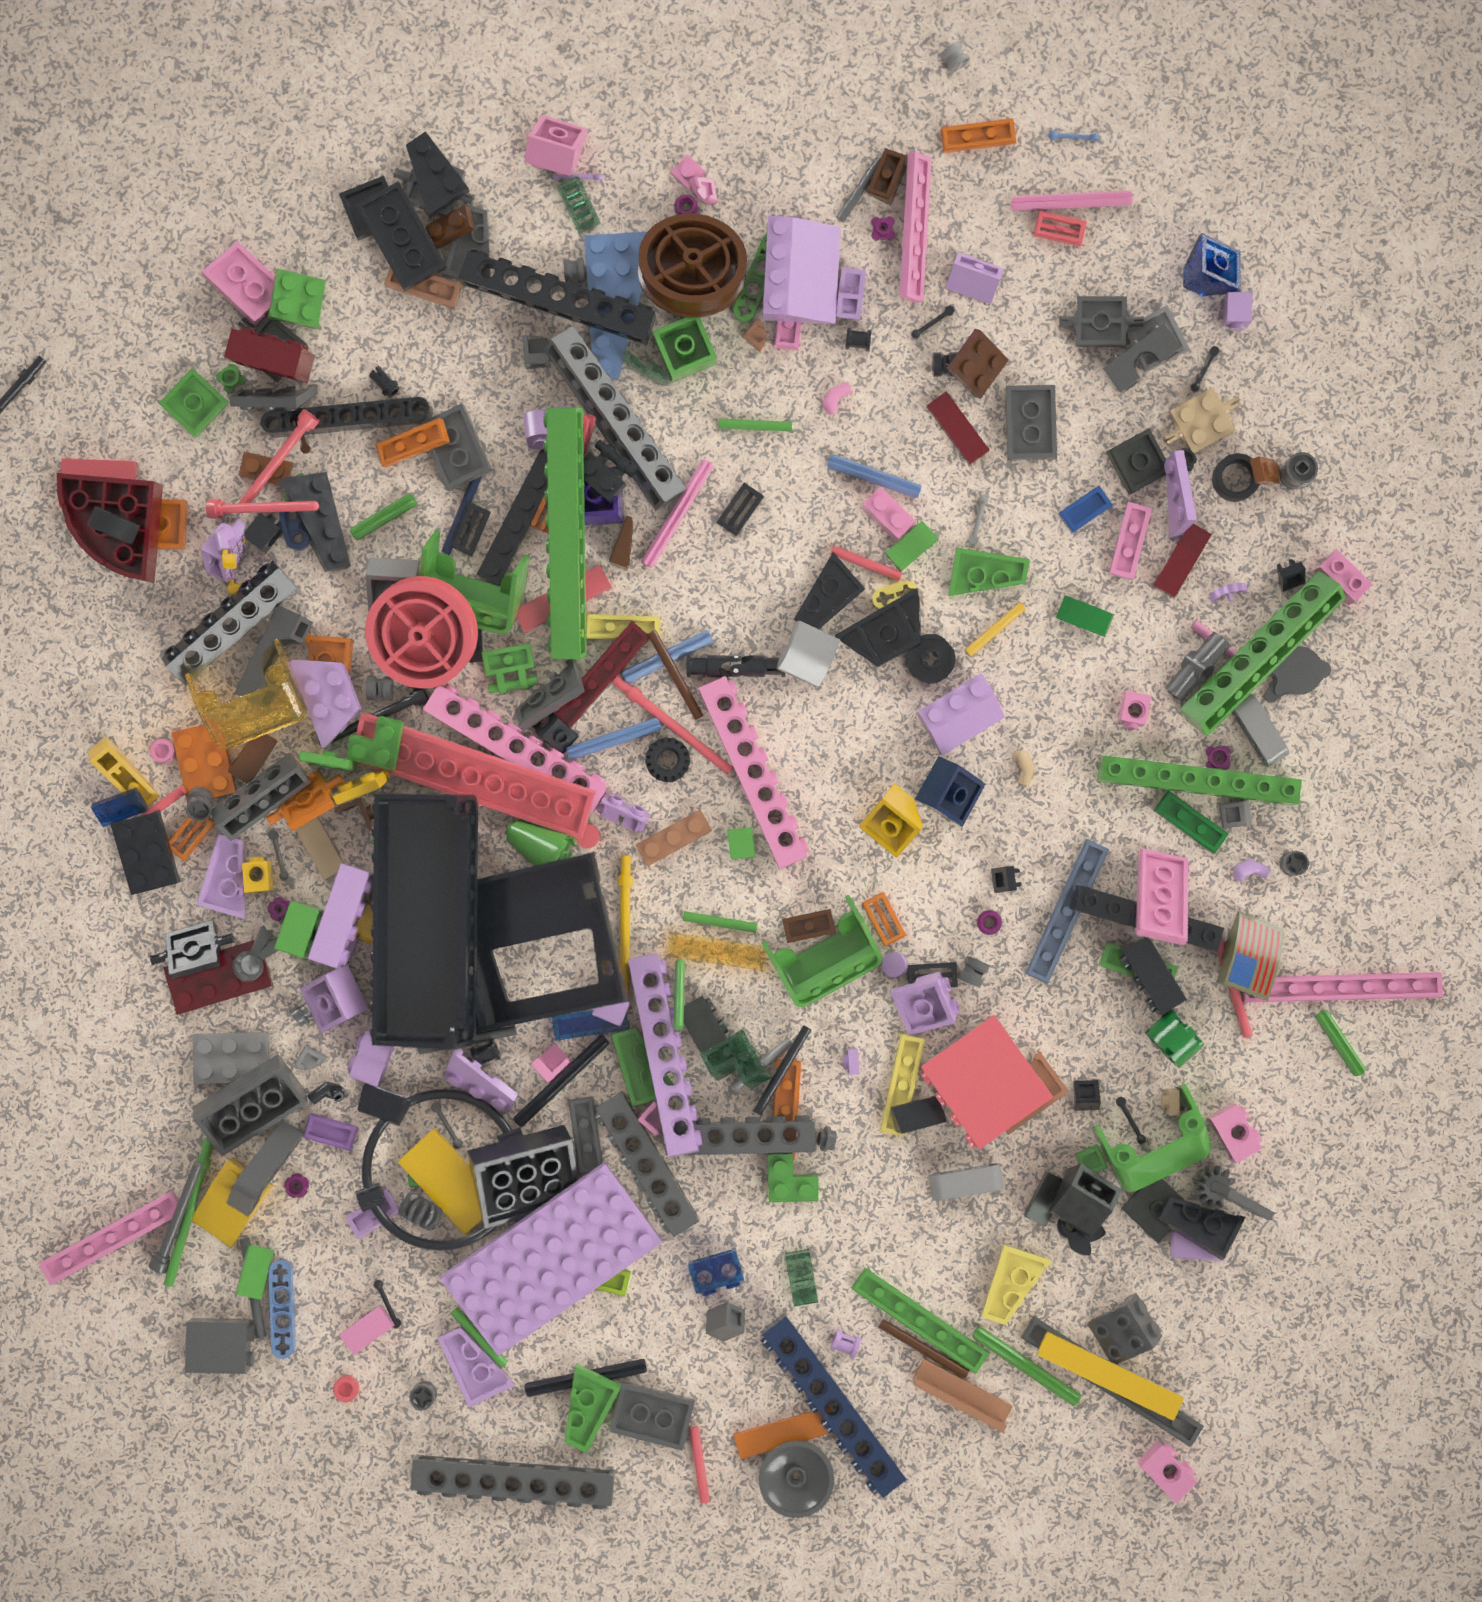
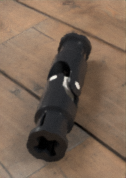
M687 655L686 659L687 677H691V675H707V677H765V675H781V677H785L784 672L776 669L779 658H766L765 655H749L744 657L737 655H707L706 658H692L691 655ZM730 662V671L724 670L720 666Z

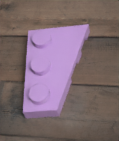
M1184 450L1174 451L1165 460L1164 465L1167 482L1170 538L1180 537L1197 520Z
M218 834L197 905L246 919V894L244 893L242 863H245L243 840L235 838L230 842L225 835Z
M455 1049L443 1079L452 1086L469 1092L473 1097L485 1100L495 1109L509 1114L518 1093L496 1076L485 1074L480 1069L482 1065L476 1060H473L471 1063L462 1056L464 1052L462 1049Z
M462 1326L438 1337V1341L468 1407L515 1385Z

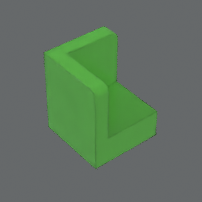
M752 827L727 830L730 858L732 860L755 858Z

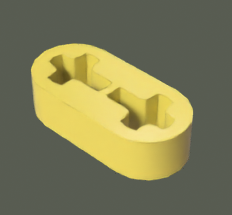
M903 581L882 587L873 594L872 604L879 610L884 607L881 602L877 603L876 601L879 599L880 593H883L884 596L893 595L894 598L887 601L888 605L900 598L896 594L901 593L904 586H907L908 590H914L917 586L913 582Z

